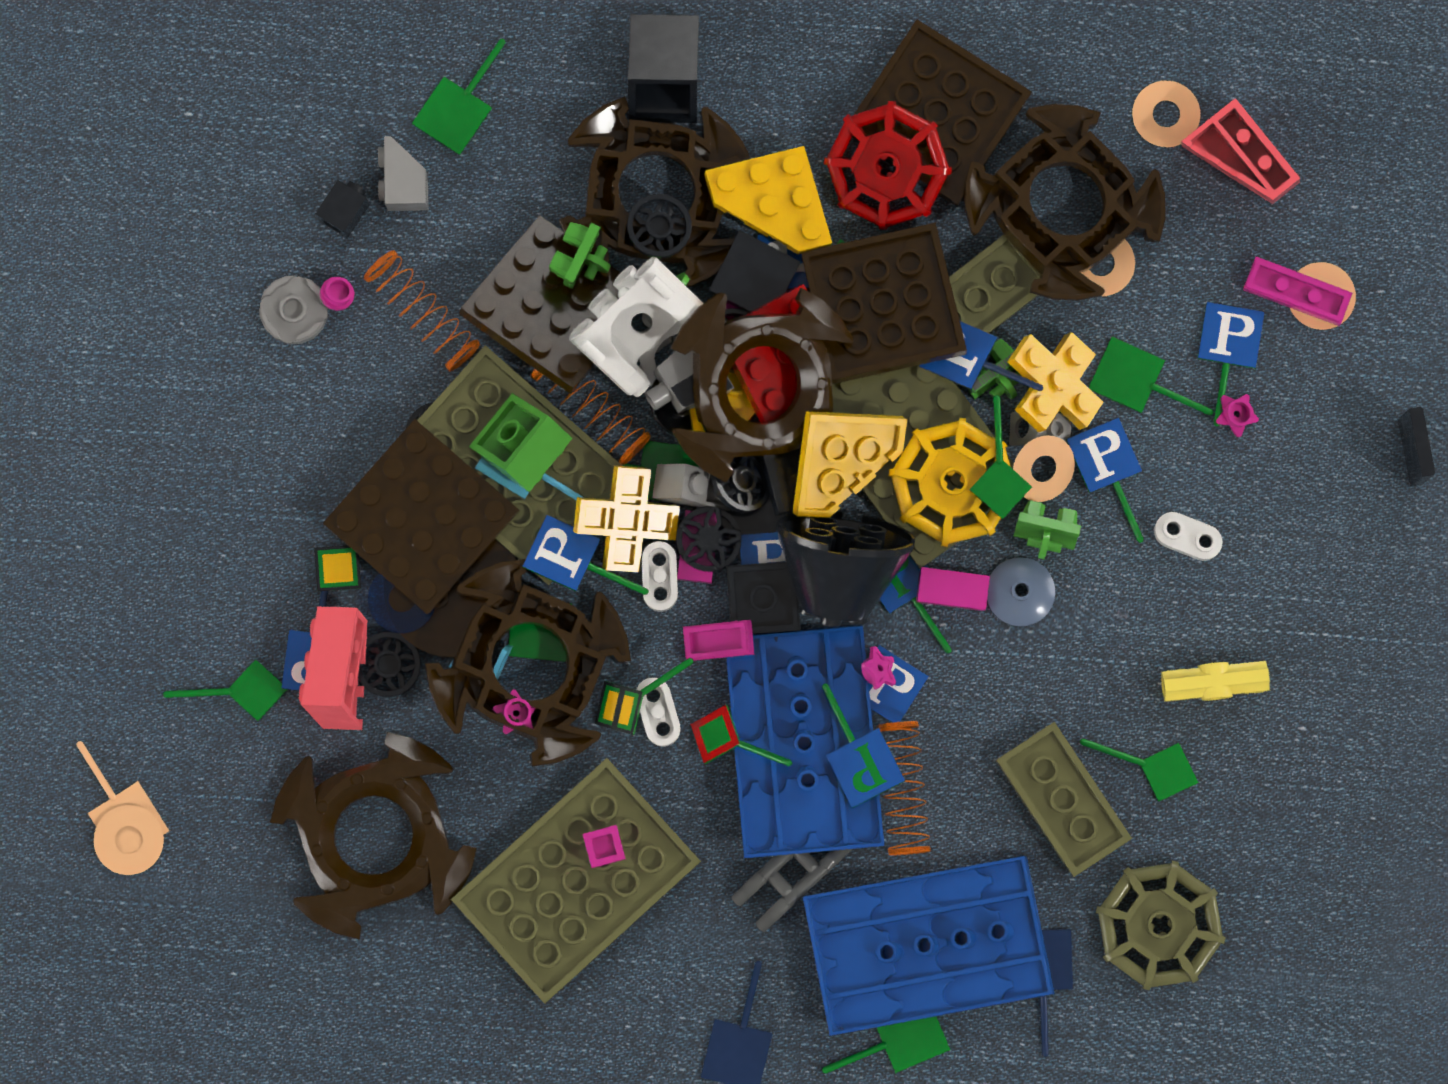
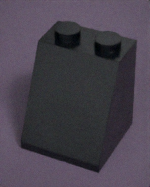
M683 14L630 15L628 64L629 119L649 122L697 123L699 16Z

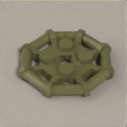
M1174 860L1167 864L1136 869L1127 867L1122 870V877L1100 907L1097 906L1095 912L1099 916L1105 951L1103 958L1106 963L1111 962L1140 983L1142 989L1148 991L1152 987L1190 981L1192 984L1197 982L1199 974L1221 944H1225L1226 937L1222 934L1216 899L1218 892L1216 889H1211L1179 866L1178 861ZM1166 878L1165 889L1145 892L1141 883L1143 881ZM1176 881L1198 897L1191 902L1183 898L1173 890ZM1130 888H1132L1137 894V898L1127 912L1116 909ZM1202 905L1204 906L1208 931L1198 930L1195 920V908ZM1163 916H1166L1169 919L1166 925L1170 930L1168 933L1161 931L1157 935L1153 931L1155 926L1151 922L1154 917L1161 919ZM1113 919L1124 920L1127 942L1120 945L1117 944ZM1196 938L1205 941L1190 962L1184 955ZM1133 948L1148 959L1145 970L1124 954ZM1177 958L1181 969L1156 972L1157 961Z

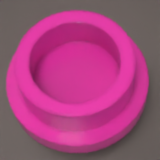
M331 277L321 286V301L331 310H344L354 300V288L345 278Z

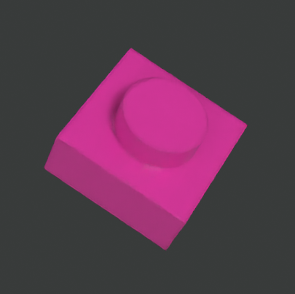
M617 825L583 834L592 869L626 860Z

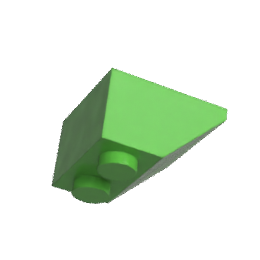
M512 393L469 447L511 481L530 492L542 479L544 473L556 458L563 453L565 447L573 438L547 414Z

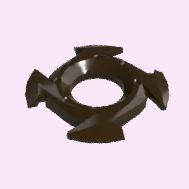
M624 96L601 106L585 118L568 138L567 145L569 147H598V149H596L589 171L585 217L577 220L570 215L558 221L564 234L570 222L581 224L588 228L591 223L600 227L599 236L590 254L594 255L598 245H601L607 249L610 247L616 252L633 258L650 259L651 257L635 249L628 237L627 219L629 213L620 200L619 179L627 166L641 157L660 155L671 158L686 169L693 182L694 200L688 211L692 221V230L687 244L679 253L669 258L658 260L660 262L683 264L686 269L685 274L690 278L686 286L687 288L711 278L719 271L735 239H712L716 234L723 212L713 206L704 175L705 170L751 158L743 141L732 127L708 107L701 109L702 137L696 134L695 130L680 125L629 119L628 122L625 115L628 113L629 108ZM633 218V231L636 235L639 229L645 226L639 225ZM676 224L673 225V230L676 231L686 228ZM647 233L642 234L638 241H645L649 239ZM685 234L676 237L671 235L674 247L682 241ZM666 239L662 240L661 245L667 251L668 242ZM653 240L650 245L645 246L650 250L659 251L655 246L656 240ZM571 245L573 249L577 252L578 248ZM607 251L603 260L609 263V254ZM609 269L608 273L597 272L603 277L609 278L611 270Z
M1049 104L1029 108L1025 113L1026 117L1041 128L1044 133L1031 139L995 175L986 173L982 164L973 161L970 163L965 182V212L970 232L973 236L977 235L991 214H994L996 222L1005 237L1041 274L1039 279H1034L1031 283L1029 293L1053 300L1080 301L1101 297L1105 293L1103 287L1091 281L1081 272L1100 264L1134 231L1143 233L1145 241L1160 242L1166 219L1165 192L1160 173L1156 169L1152 170L1136 193L1133 185L1135 180L1127 167L1091 131L1088 132V129L1095 128L1101 112L1078 105ZM1070 166L1090 176L1098 186L1102 196V214L1098 223L1089 231L1078 235H1062L1046 228L1035 216L1030 203V189L1037 175L1051 167Z
M803 288L799 289L795 298L799 305L795 314L740 316L727 320L726 323L727 295L725 293H717L700 305L687 319L670 349L683 355L691 351L695 352L693 353L694 407L697 419L705 430L695 431L677 427L673 429V435L686 455L703 471L724 482H727L734 473L730 466L734 457L784 454L801 448L806 411L833 413L831 363L823 340L852 343L853 336L841 317L824 300ZM761 346L774 347L789 358L795 369L797 377L795 396L787 410L779 417L762 423L746 421L734 411L729 402L726 388L729 371L734 362L746 351Z
M526 559L500 562L482 569L457 586L456 593L486 602L470 620L451 668L443 669L439 663H426L425 667L429 691L438 713L454 734L458 735L462 731L463 717L467 704L485 720L502 728L503 726L513 729L511 732L533 740L535 750L529 754L533 767L558 763L578 755L600 739L601 733L598 731L569 725L580 716L587 706L605 659L611 657L615 663L630 662L631 657L627 634L619 615L602 592H597L594 595L588 621L585 618V614L573 605L527 585H521L520 577L527 572L522 567ZM521 624L538 625L552 632L561 642L567 660L565 677L553 694L543 699L526 700L531 708L535 709L531 715L533 729L524 725L514 726L505 719L501 712L496 714L493 711L494 706L517 698L508 693L495 677L492 667L493 649L499 637L506 630ZM522 702L512 703V705L520 704L521 707L525 706ZM514 710L513 715L517 717L519 716V712L517 710ZM508 715L512 721L519 722L518 719L513 720L511 715Z
M387 732L384 745L390 749L388 758L337 773L323 781L316 788L313 775V759L310 756L305 757L287 777L276 798L270 823L284 825L289 819L296 821L311 873L319 887L325 892L322 895L296 897L293 899L294 905L320 926L336 934L360 939L362 926L356 921L358 912L412 897L424 890L430 883L432 884L435 914H442L453 902L451 899L465 885L471 873L477 848L463 845L458 851L450 849L437 801L429 786L420 777L434 774H450L453 772V766L434 749L413 738ZM367 797H383L394 801L406 812L412 826V844L407 856L397 867L382 874H364L352 869L342 859L336 845V827L341 815L354 802Z

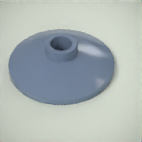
M1023 557L1008 559L999 564L991 573L987 603L993 614L1002 622L1018 627L1033 625L1042 620L1052 608L1055 599L1054 581L1048 570L1037 561ZM1019 584L1025 585L1028 589V594L1024 597H1020L1015 593V587Z

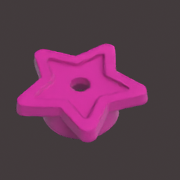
M1248 394L1236 400L1226 395L1220 398L1223 412L1216 419V423L1230 426L1236 437L1242 436L1247 424L1259 421L1249 403L1250 397ZM1235 411L1239 413V417L1234 416Z
M876 646L870 647V657L861 663L865 680L872 684L875 690L880 688L883 683L890 686L896 684L891 671L894 658L892 656H883Z
M512 690L510 694L517 698L493 707V711L496 714L501 712L510 724L514 726L524 725L533 729L531 715L535 709L531 708L529 703L522 699L516 690ZM522 702L525 706L521 707L520 704L512 705V703ZM517 710L519 712V716L515 717L513 715V711ZM508 715H511L513 720L518 719L519 722L512 721ZM503 726L504 734L513 731V729Z

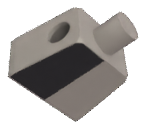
M675 351L654 370L653 373L659 384L645 392V396L654 410L659 409L670 401L678 413L694 408L693 353L695 352L691 351L683 355ZM728 377L727 394L734 388Z

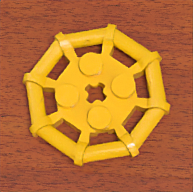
M959 418L958 421L922 430L916 428L912 431V438L894 468L889 469L888 474L892 478L901 513L899 519L902 523L907 522L939 541L941 546L948 547V544L987 534L991 536L996 533L995 527L1001 518L991 509L986 515L979 508L982 501L970 491V488L987 471L986 463L993 459L996 461L995 438L966 422V418ZM955 436V445L948 448L935 450L931 441ZM965 437L987 451L982 456H979L963 446ZM1002 441L1003 461L1010 466L1006 451L1008 446ZM922 449L928 455L919 472L910 470V466ZM955 473L961 475L959 481L963 484V487L961 489L954 488L953 491L947 489L948 483L944 480V477L946 475L952 477ZM907 481L918 482L922 500L914 505L912 504ZM926 507L945 517L943 526L937 525L920 515V513ZM973 514L977 521L974 524L952 529L953 518Z

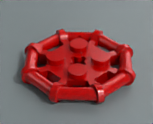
M888 101L885 105L852 116L850 114L846 115L843 118L844 124L828 156L824 157V165H827L839 201L838 207L841 210L846 209L879 226V230H887L890 226L917 217H928L932 213L931 208L947 176L952 173V167L948 165L936 129L938 125L935 121L929 122L896 105V101ZM884 120V131L867 136L862 128L863 126ZM896 120L913 128L918 133L911 139L895 131ZM852 136H854L860 143L852 159L843 157ZM926 140L933 164H923L922 154L917 144ZM888 157H891L896 170L895 172L889 171L887 175L881 173L882 166L878 162L880 159L886 160ZM844 167H850L852 173L854 172L857 187L852 191H849L842 170ZM922 173L932 175L921 197L914 189ZM864 193L880 202L879 209L876 210L857 200V198ZM907 196L912 204L890 212L889 202Z

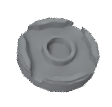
M284 276L273 281L264 291L259 308L260 319L266 331L276 340L286 344H303L314 339L323 330L328 318V307L323 304L320 298L321 288L312 280L300 276Z

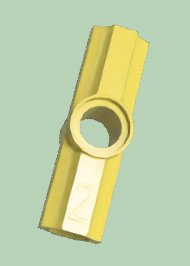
M1266 661L1230 665L1229 662H1217L1198 665V668L1161 672L1164 702L1201 698L1202 701L1232 698L1236 694L1263 693L1270 690L1269 670Z

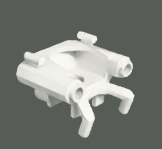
M656 257L648 259L638 270L633 265L624 269L613 283V286L619 290L618 298L609 289L601 291L588 307L598 319L593 322L591 319L586 318L578 324L569 337V340L623 392L630 396L633 394L635 397L642 395L656 379L653 372L657 368L654 357L658 347L667 338L678 334L681 326L703 304ZM645 313L652 318L650 329L639 332L632 327L631 321L636 314Z

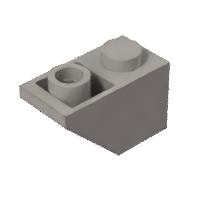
M384 136V147H378L379 167H384V180H379L378 182L379 201H385L387 211L429 210L428 175L426 169L391 136Z
M657 464L652 498L676 505L698 508L716 507L724 511H730L719 498L715 497L712 491L714 488L711 474L703 471L700 467L689 464ZM728 485L723 486L724 491L730 490Z

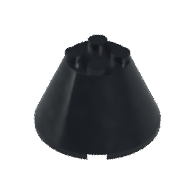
M792 511L780 515L779 520L776 522V531L798 599L799 613L821 617L820 623L827 626H840L841 621L866 624L869 614L913 551L915 544L913 534L900 526L864 515L862 522L842 519V512L839 511L835 512L830 518L796 516Z

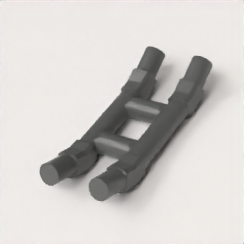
M853 849L830 851L819 862L809 853L773 856L732 895V900L741 907L768 881L782 897L755 922L762 932H766ZM794 857L808 873L792 887L778 871Z

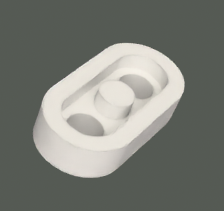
M1166 513L1155 524L1154 535L1162 546L1197 560H1210L1222 548V537L1216 528L1180 513ZM1168 524H1176L1179 528V533L1177 535L1169 534L1167 532ZM1201 536L1209 537L1211 546L1208 548L1202 547L1199 543V538Z
M662 541L649 544L642 553L643 587L649 590L647 595H643L644 601L649 608L658 612L671 609L678 598L676 553L668 543ZM657 554L664 555L666 558L665 564L656 566L653 563L654 556ZM660 588L667 591V597L662 601L654 597V592Z
M658 678L643 680L636 690L640 691ZM663 683L654 689L660 693V698L657 702L648 701L647 695L643 697L640 714L648 739L657 746L666 747L678 739L680 723L670 689L666 683ZM661 723H666L670 727L669 733L665 736L659 735L656 731L657 726Z

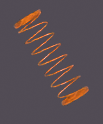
M395 250L389 251L368 269L364 275V280L366 282L375 280L394 263L396 258H400V264L394 274L376 292H379L398 274L411 270L412 275L407 284L389 300L387 305L392 303L407 288L422 282L424 285L420 294L411 305L399 314V317L405 314L419 300L429 295H434L435 299L431 307L423 317L410 327V330L433 311L446 307V313L434 330L422 339V342L442 325L449 321L457 320V326L450 337L433 352V354L437 353L454 337L469 332L466 343L445 364L449 372L457 369L476 352L480 342L476 339L467 344L471 335L470 331H463L452 337L459 325V319L453 318L441 324L447 314V306H440L430 311L436 301V294L430 293L419 298L425 287L424 281H418L407 286L413 277V269H405L396 274L401 266L402 258L398 256ZM386 263L380 270H378L375 274L370 276L372 272H374L377 268ZM471 348V350L464 357H462L458 362H456L467 350Z
M534 369L530 377L537 382L543 374ZM595 380L588 381L572 392V394L569 393L560 403V406L580 388L590 382H595L591 393L572 417L592 400L606 393L607 397L603 405L584 429L607 410L618 405L617 414L596 441L622 420L631 417L629 426L609 451L610 453L636 431L644 429L642 436L619 459V463L625 465L646 445L651 438V434L649 432L645 433V428L642 427L622 439L633 421V416H626L610 427L617 417L621 405H612L598 415L608 399V393H600L586 403L596 386ZM555 384V385L547 392V394H549V393L557 386V384Z
M918 721L893 722L876 726V729L879 728L880 731L908 730L918 732L914 736L886 742L887 744L907 740L920 734L919 731L912 729L919 727ZM888 745V747H906L920 750L910 755L894 758L895 760L918 754L922 750L913 746ZM897 763V764H900V765H915V766H920V767H921V768L918 769V770H915V771H912V772H908V773H905V774H902V775H908V774L915 773V772H918V771H920V770L923 769V766H921V765H919V764ZM905 780V782L920 783L923 785L915 789L883 796V798L885 799L920 800L925 802L923 804L913 806L910 808L885 813V816L919 817L926 819L925 821L920 823L887 830V833L915 834L928 836L927 838L919 841L888 848V855H907L926 853L931 851L930 846L892 849L896 847H901L925 841L929 839L930 836L922 833L889 832L919 825L928 821V818L923 816L891 814L922 806L926 804L925 800L918 798L888 797L920 789L925 786V784L922 782Z

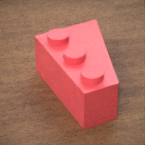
M1236 98L1181 141L1183 148L1271 204H1274L1300 183V177Z
M317 606L316 617L312 619L310 624L312 641L310 651H307L305 654L306 676L304 684H301L299 689V701L301 706L323 729L362 730L363 719L356 718L357 697H364V686H358V672L360 664H366L368 620L358 608Z

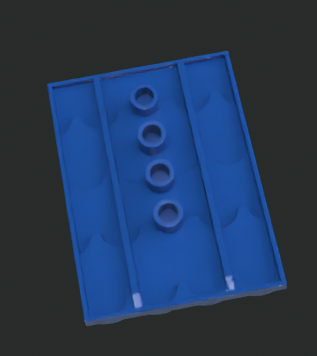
M863 625L753 634L754 655L726 657L731 716L741 741L790 759L792 765L786 766L740 747L734 748L744 858L885 846L880 794L852 808L826 756L849 744V741L822 689L823 684L829 685L855 740L873 731L869 683L865 680L861 663L866 659Z
M1027 856L803 897L829 1036L1055 994Z

